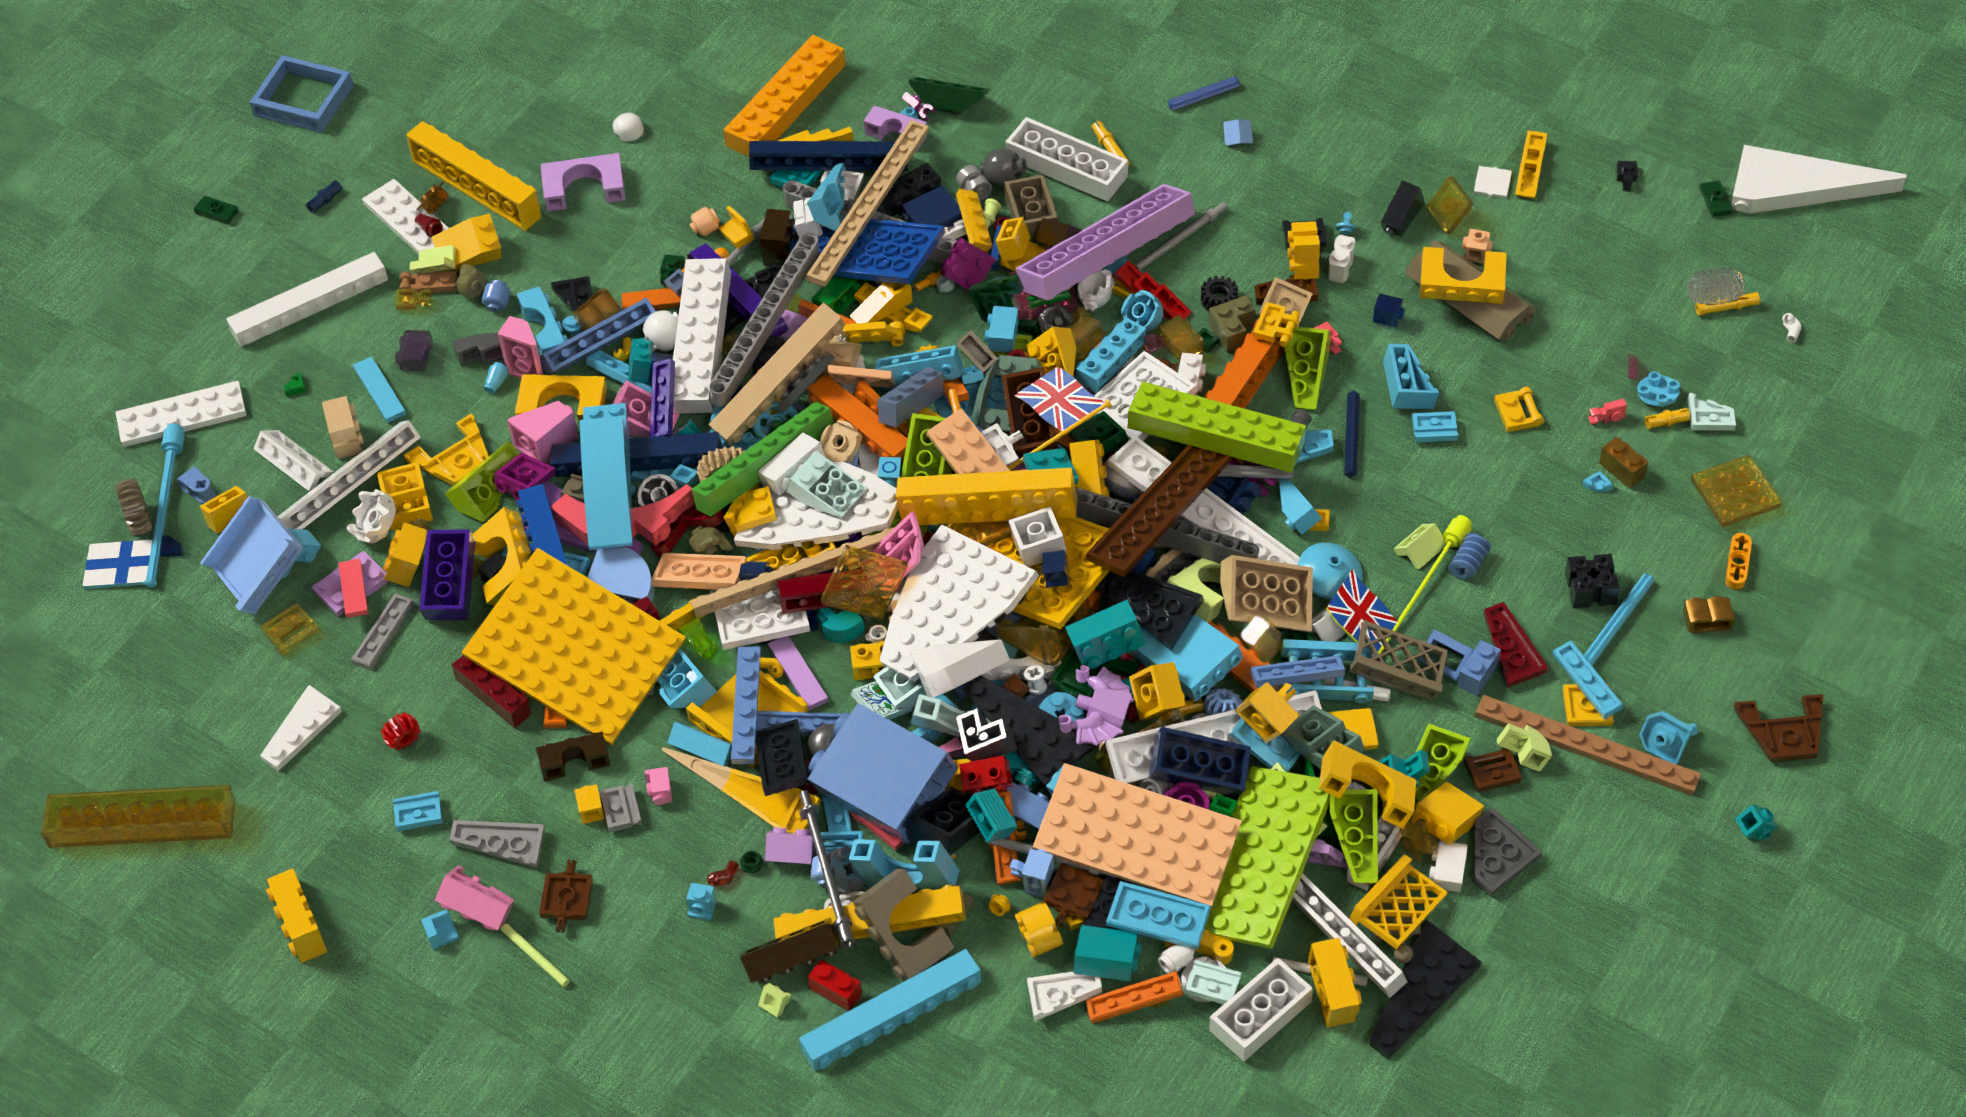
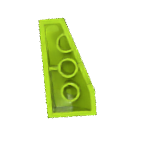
M1297 327L1293 330L1292 340L1284 347L1295 409L1316 411L1332 337L1329 330Z
M507 441L450 488L445 495L457 511L481 522L485 521L495 512L500 504L499 500L502 494H504L495 487V472L518 456V451L510 441Z
M1346 789L1340 799L1330 794V815L1354 884H1377V790Z

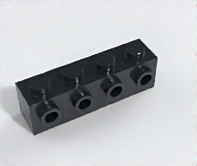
M925 163L897 178L876 211L891 217L901 213L902 204L940 187V175L928 163Z

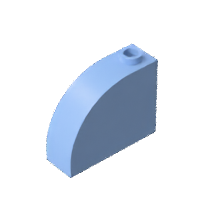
M623 546L597 550L588 575L589 579L630 604L646 596L653 602L654 587L651 580L652 576L646 562L639 554Z

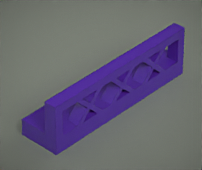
M671 358L653 363L650 437L669 436L673 433L675 361Z

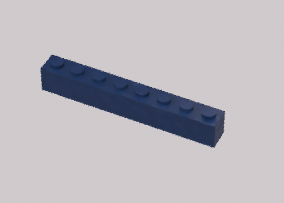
M750 141L749 170L831 171L836 164L843 162L846 168L845 171H877L896 141ZM908 163L903 171H908Z
M719 432L630 438L631 472L668 470L677 468L680 464L689 468L697 467L698 461L702 460L703 455H708V451L714 452L716 448L722 449ZM581 442L552 444L550 466L555 468L554 477L571 476V474L582 475Z

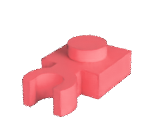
M1624 399L1604 403L1603 408L1595 407L1590 409L1591 416H1588V419L1592 425L1602 420L1604 423L1619 421L1625 418L1627 404Z

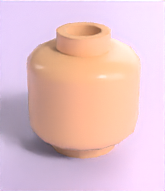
M703 207L691 215L692 223L689 225L695 234L700 233L701 236L706 237L719 228L718 223L721 221L713 208Z

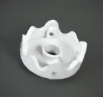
M377 489L374 492L362 491L358 495L362 502L352 511L356 517V524H349L347 530L357 537V540L374 544L388 535L396 513V507L393 498L387 493Z

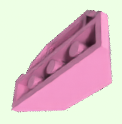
M911 512L860 561L861 567L865 568L868 581L895 587L920 563L924 544L915 513Z

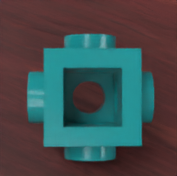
M1753 804L1735 818L1742 833L1747 838L1759 841L1769 838L1772 835V831L1778 827L1773 820L1775 818L1773 813L1768 808Z

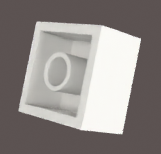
M1051 507L1008 520L1013 540L1025 566L1030 567L1042 563V553L1065 550L1067 554L1063 535Z

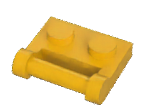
M1528 386L1521 388L1519 391L1495 395L1494 402L1507 432L1537 427L1544 423V418L1542 414H1539L1533 400L1532 389ZM1519 401H1525L1531 415L1530 418H1526Z

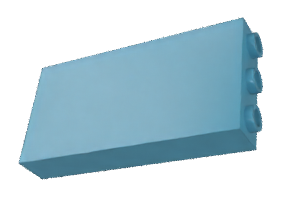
M1194 615L1172 651L1139 625L1146 645L1128 652V654L1140 660L1146 667L1175 662L1182 692L1195 702L1202 696H1205L1210 688L1221 681L1243 659L1237 643L1197 615Z

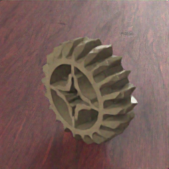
M132 478L117 483L116 492L130 533L133 536L150 532L152 530V522L138 481Z

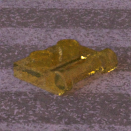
M297 603L260 626L264 635L272 642L282 656L302 640L320 632L318 626ZM302 626H307V628L303 629L302 631H300L290 639L286 640L285 642L281 641L282 639H284L291 633L295 632Z

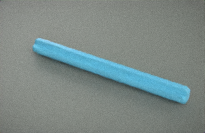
M1648 573L1642 575L1583 655L1591 665L1595 663L1653 584L1654 578Z

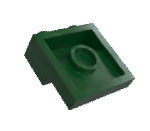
M1105 411L1100 412L1069 432L1070 438L1074 442L1099 440L1100 444H1103L1104 447L1102 462L1106 461L1112 453L1119 451L1129 441L1126 431Z

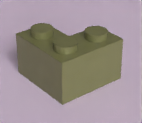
M1247 295L1209 308V326L1214 334L1219 336V342L1226 353L1237 350L1238 347L1241 348L1246 337V328L1252 327L1255 324L1256 309Z

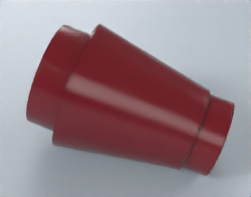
M421 213L415 217V223L427 236L432 237L443 231V225L439 219Z

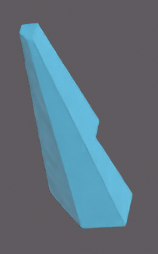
M843 162L833 167L807 202L813 220L835 232L844 220V216L841 215V210L844 209L845 189L842 185L845 182V177L842 176V172L846 168Z

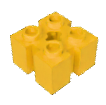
M1316 221L1291 223V231L1287 233L1289 270L1294 273V280L1318 279L1320 242L1317 235Z

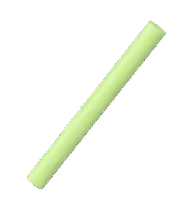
M508 923L501 927V931L562 987H566L569 984L570 980Z

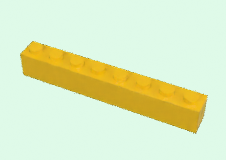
M945 885L942 889H922L919 893L910 894L894 907L890 915L889 925L891 933L965 921L963 893L959 886ZM851 902L849 905L842 906L845 916L852 920L851 929L854 939L871 937L867 932L868 926L865 921L860 920L856 915L854 904ZM832 905L822 910L807 909L800 914L784 913L780 917L774 918L775 937L779 938L830 917L834 923L836 917Z

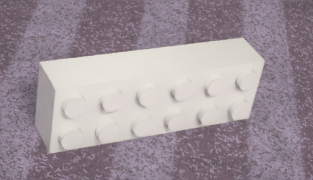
M1027 117L1005 142L1006 148L1017 153L1019 158H1025L1027 168L1107 202L1128 177L1127 159Z

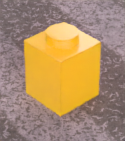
M587 785L575 789L582 824L605 819L598 786Z

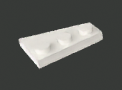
M1067 972L1027 978L1034 1022L1102 993L1100 977Z

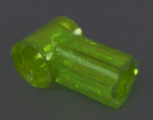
M698 618L677 629V632L686 637L684 644L686 646L690 645L701 660H710L718 651L717 646L706 634V630Z

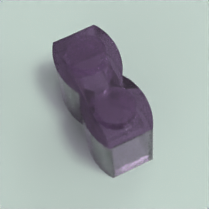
M405 330L403 336L400 337V349L395 354V362L399 365L400 370L425 371L433 342L430 331Z

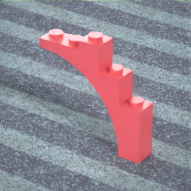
M686 484L674 494L660 501L632 508L633 538L639 533L655 546L665 540L671 532L669 524L676 521L678 516L686 509H689L695 502L692 488ZM564 494L550 506L553 519L588 545L585 503Z

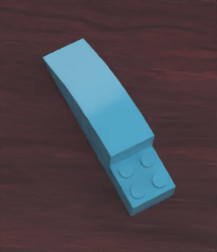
M626 403L583 407V420H580V442L589 550L633 545L630 437Z

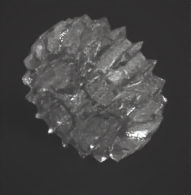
M1726 267L1709 268L1696 272L1690 276L1687 284L1690 299L1693 302L1706 305H1723L1725 302L1730 303L1732 300H1737L1738 297L1742 296L1745 288L1742 273L1739 270L1727 269Z

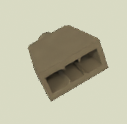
M972 330L956 343L961 353L983 373L998 359Z

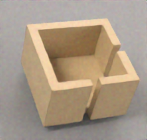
M347 396L322 402L337 459L361 453L360 445L364 444L361 432H357L360 431V425L357 416L353 417L356 415L353 403L349 404Z

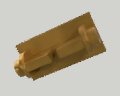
M444 182L438 187L434 184L419 199L421 204L416 210L422 207L428 214H434L448 200L447 191L441 188Z

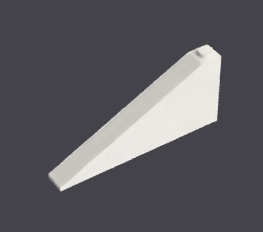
M1744 145L1731 206L1733 211L1751 214L1901 192L1907 174Z

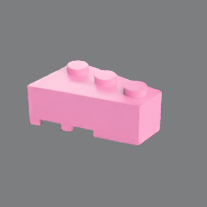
M460 865L456 866L445 875L435 901L439 902L440 906L447 910L454 909L460 912L468 920L475 919L481 922L489 930H499L505 924L515 900L493 886H490V888L483 886L479 883L481 880L479 877L474 875L471 878L463 873V867Z

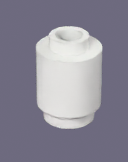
M1174 944L1161 953L1158 962L1167 974L1179 971L1194 960V949Z

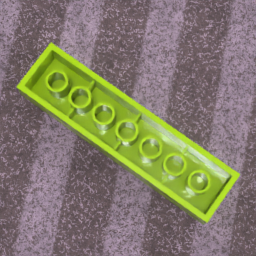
M1143 381L1128 410L1127 428L1290 473H1292L1305 443L1306 425Z

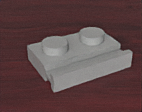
M632 783L625 787L621 785L599 790L609 833L632 828V825L636 824L638 826L642 825Z

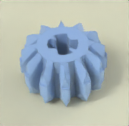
M1215 687L1214 690H1209L1206 695L1203 710L1206 712V716L1235 710L1242 703L1239 694L1233 693V690L1228 691L1225 688L1219 689Z

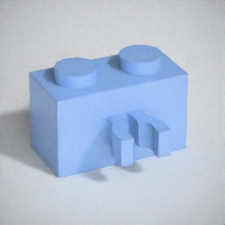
M1030 849L1026 863L1012 859L1010 865L1011 875L1022 876L1025 893L1045 898L1055 877L1053 855L1043 849Z

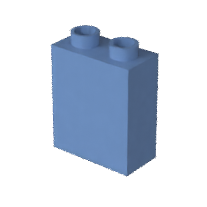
M857 703L851 714L845 712L837 720L833 730L835 738L826 751H818L811 759L808 767V773L810 774L808 780L823 797L909 845L911 840L908 839L912 816L944 791L958 767L945 750Z

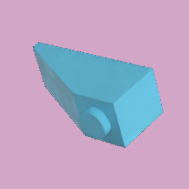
M1279 478L1282 512L1287 517L1285 522L1292 531L1297 529L1302 535L1322 518L1289 479Z

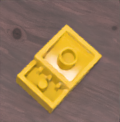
M418 462L377 472L381 491L393 498L396 507V513L390 527L391 531L402 528L403 523L416 525L433 520Z

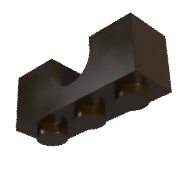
M603 731L536 747L544 782L566 777L565 766L573 759L584 760L589 771L611 766Z

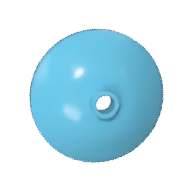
M1334 543L1314 544L1302 553L1298 561L1300 566L1313 567L1312 593L1325 599H1333L1352 569L1362 582L1363 571L1356 556L1348 549Z

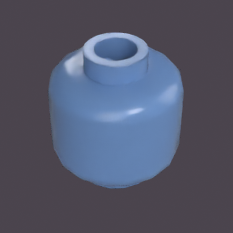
M493 280L485 285L482 303L489 311L499 312V310L505 309L508 306L510 289L507 287V284L502 281Z

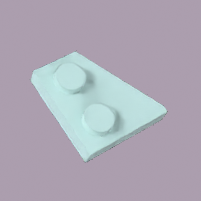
M1689 393L1688 404L1691 430L1735 431L1736 422L1733 408L1719 405L1717 402L1709 399L1707 402L1695 398L1696 394Z

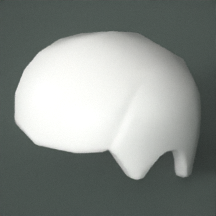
M629 112L619 115L612 124L615 135H618L620 140L624 142L638 139L644 131L641 119L636 114Z

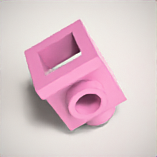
M668 768L645 770L648 797L653 796L654 805L673 802Z

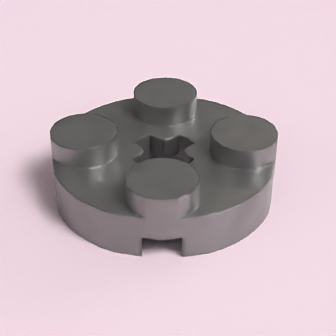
M847 846L838 848L828 855L836 887L841 894L860 891L865 885L864 880L849 861L852 848ZM845 866L848 868L849 874L847 875L846 870L844 869Z

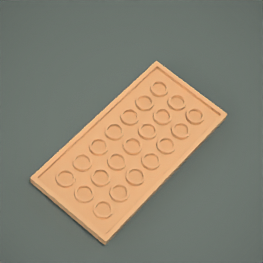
M1064 763L1033 844V850L1043 849L1054 857L1156 891L1207 904L1212 909L1242 820Z

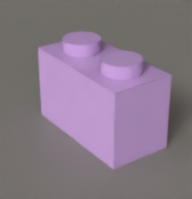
M773 827V831L767 832L765 861L812 864V859L815 857V845L809 829H796V832H787V828Z

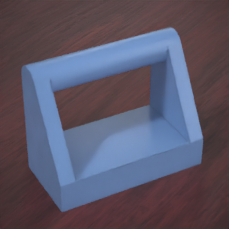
M1434 629L1427 643L1435 646L1437 643H1440L1464 656L1456 671L1444 666L1443 675L1457 682L1459 671L1474 650ZM1423 657L1418 658L1417 661L1428 666ZM1430 658L1433 663H1437V662H1438V661H1436V660Z

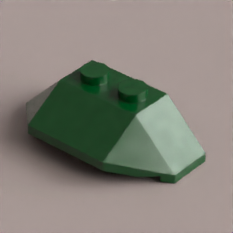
M915 76L909 80V85L924 104L931 105L935 111L947 109L950 110V113L961 114L989 93V88Z

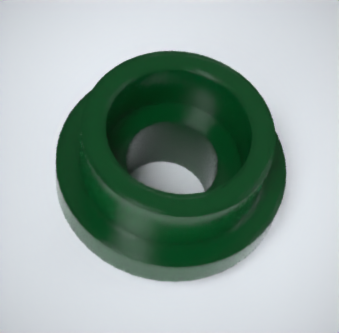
M747 851L740 859V866L747 873H755L762 868L763 858L756 851Z

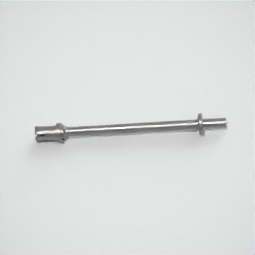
M804 790L800 792L803 808L799 811L800 817L807 820L836 917L833 923L834 930L838 932L841 947L850 948L854 946L853 944H856L851 929L852 920L844 914L816 819L820 810L817 805H812L809 792Z

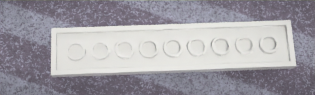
M1134 435L1108 460L1107 465L1141 491L1145 492L1171 462ZM1207 488L1180 517V520L1184 517V520L1187 519V522L1191 520V523L1194 522L1198 526L1256 544L1260 549L1258 559L1298 565L1300 559L1298 555Z
M1316 690L1294 695L1287 702L1299 716L1313 705L1322 709ZM1234 710L1164 727L1239 744L1228 734L1241 717ZM1160 728L1105 741L1115 780L1129 784L1149 777L1155 734Z

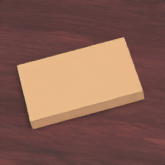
M828 365V374L837 383L857 385L858 382L865 380L870 386L894 388L895 386L892 371Z

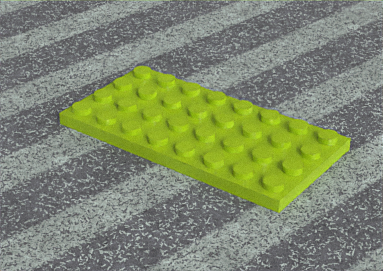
M1251 766L1246 779L1245 791L1239 795L1237 809L1233 814V818L1242 820V824L1205 927L1209 933L1230 941L1273 949L1330 804V794L1319 789L1320 778Z

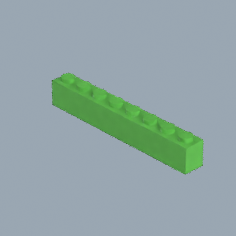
M814 402L708 478L701 481L691 489L696 509L711 517L761 482L757 471L800 434L805 433L817 441L820 440L825 428L829 425H834L831 409L821 403Z

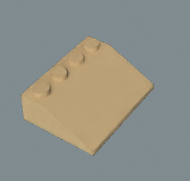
M1231 555L1221 561L1220 584L1229 621L1312 632L1313 567Z

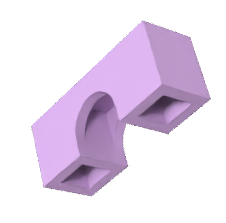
M873 106L864 119V132L867 136L883 140L891 132H897L900 136L910 120L927 125V122ZM928 134L925 136V138L923 139V141L921 142V144L919 145V147L917 148L916 151L919 150V148L921 147V145H922L923 142L925 141V139H926V137L928 136Z

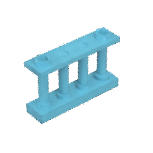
M1283 639L1281 658H1288L1289 662L1298 661L1299 658L1316 659L1339 655L1342 663L1344 660L1354 661L1358 643ZM1368 647L1362 650V656L1372 658V652ZM1357 675V687L1343 686V677H1335L1334 686L1321 685L1320 679L1313 680L1312 685L1298 684V682L1291 683L1292 687L1286 692L1288 693L1294 688L1296 690L1295 695L1316 690L1318 698L1321 700H1344L1366 703L1372 701L1374 688L1366 687V678Z

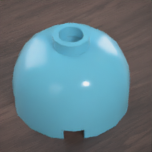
M1140 290V292L1132 293L1123 303L1121 314H1123L1124 319L1127 317L1145 327L1146 332H1150L1161 323L1163 306L1155 295Z

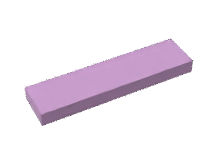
M790 637L778 638L768 643V648L775 659L782 665L784 673L795 691L807 702L808 711L827 703V695Z

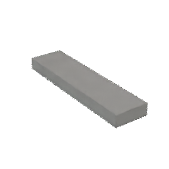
M398 594L393 595L351 658L352 664L368 670L373 669L414 607L413 599Z

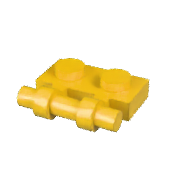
M1266 302L1253 331V337L1269 342H1274L1275 337L1281 338L1279 344L1286 347L1293 338L1294 328H1297L1299 324L1298 318L1300 313L1293 311L1291 315L1286 314L1285 306ZM1281 323L1286 324V328L1280 327Z

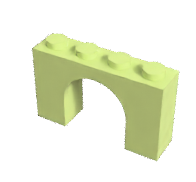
M1204 558L1197 559L1194 564L1183 568L1180 573L1171 576L1167 580V583L1203 595L1204 601L1195 615L1208 623L1219 615L1224 598L1206 587L1202 582L1220 583V563Z

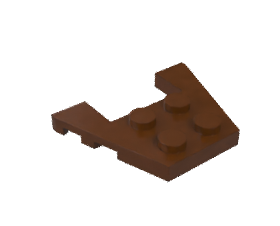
M1823 694L1802 696L1801 703L1805 716L1768 720L1760 719L1755 700L1735 702L1734 711L1770 762L1817 758Z

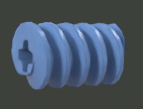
M1467 534V537L1460 545V549L1449 564L1450 573L1461 580L1474 577L1480 569V565L1484 562V558L1487 557V553L1491 550L1490 543L1479 534Z

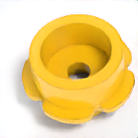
M997 894L991 896L988 907L994 915L1003 916L1010 911V902L1006 896H998Z

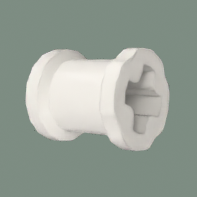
M1038 665L1029 666L1024 672L1025 679L1028 681L1027 686L1030 688L1029 693L1032 695L1044 693L1047 690V683L1043 679L1044 669Z

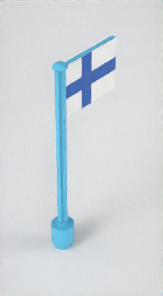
M169 424L163 433L161 449L166 453L153 540L90 544L83 580L84 589L145 585L149 588L157 586L156 578L175 457L183 451L185 432L181 425Z

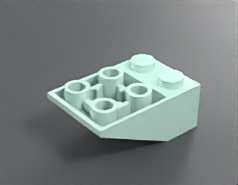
M817 451L790 478L787 492L803 504L842 518L867 490L866 486Z

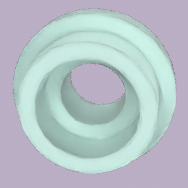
M944 275L936 281L938 291L945 293L951 291L956 283Z

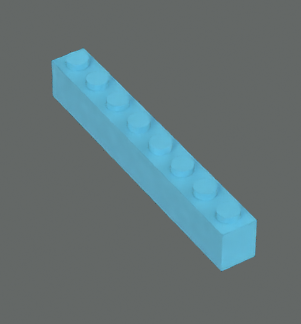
M964 949L799 1038L800 1049L814 1072L820 1068H827L833 1061L851 1055L857 1048L870 1045L883 1034H890L896 1027L914 1021L917 1016L924 1012L933 1011L939 1004L955 999L958 994L965 990L975 988L981 982V971L969 952Z

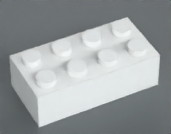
M1277 958L1210 1016L1209 1031L1244 1062L1312 1002L1313 988L1283 961Z

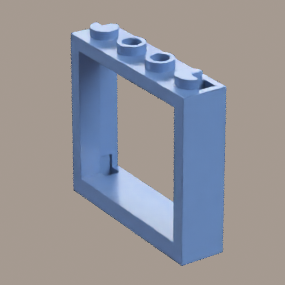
M282 55L251 99L250 105L254 116L323 133L354 85L351 74L348 71ZM287 72L336 84L317 113L268 101Z

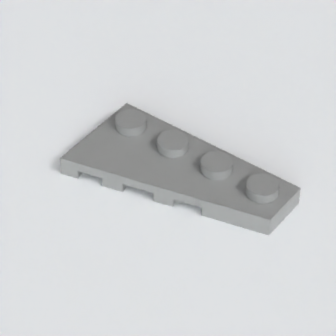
M453 820L449 840L451 845L538 869L545 827L544 824Z

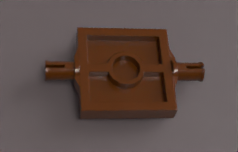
M571 859L567 860L565 872L558 874L546 873L539 915L540 918L557 919L555 930L558 933L566 931L567 920H587L593 876L576 873L577 861L573 859L572 863Z
M1061 863L1043 900L1047 906L1054 908L1059 913L1055 920V925L1058 926L1059 924V927L1062 928L1067 917H1075L1086 921L1105 880L1091 875L1089 870Z

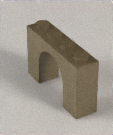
M895 869L852 902L856 907L854 909L856 915L860 920L865 921L868 926V934L872 939L877 940L881 946V954L885 959L890 960L894 966L892 970L900 980H908L925 971L955 948L943 928L933 927L909 945H902L893 937L889 921L894 907L917 890L905 869Z

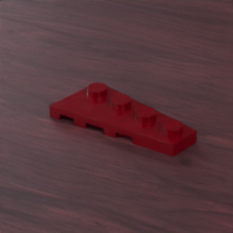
M1501 602L1484 609L1483 615L1493 645L1501 649L1499 663L1507 688L1547 673L1548 666L1506 604Z

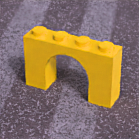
M1423 247L1419 298L1503 304L1506 253L1486 251L1482 275L1474 280L1460 281L1450 277L1444 270V248Z
M522 374L515 416L542 407L547 401L556 396L568 395L579 400L577 417L580 426V420H583V407L605 405L607 395L605 377Z
M503 507L472 534L475 539L474 553L487 559L505 546L508 548L507 558L502 569L482 586L486 602L493 606L497 604L531 557V550L528 546L522 517L517 511Z
M1333 740L1322 758L1319 789L1340 799L1351 783V779L1365 782L1374 790H1377L1382 799V819L1403 829L1414 813L1416 780Z

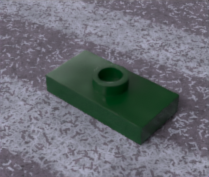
M1720 180L1700 184L1699 189L1712 217L1732 214L1733 208Z
M205 195L194 207L196 214L225 224H229L239 212L237 206Z

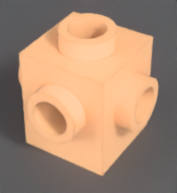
M1470 229L1468 237L1464 236L1463 239L1464 257L1471 262L1484 264L1485 252H1491L1493 241H1489L1490 232Z

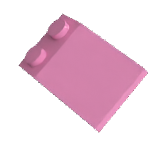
M626 380L618 391L613 404L626 403L629 418V435L641 438L650 437L652 394ZM673 413V429L680 413Z

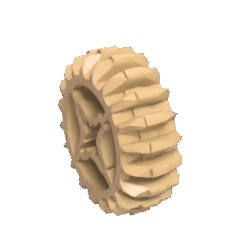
M724 446L723 449L716 448L714 452L708 451V455H703L702 460L698 461L697 475L699 482L708 478L745 451H742L741 448L735 449L734 446L730 448Z

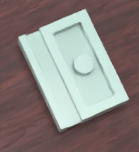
M1195 960L1185 988V994L1224 1005L1236 994L1239 980L1241 979V972Z

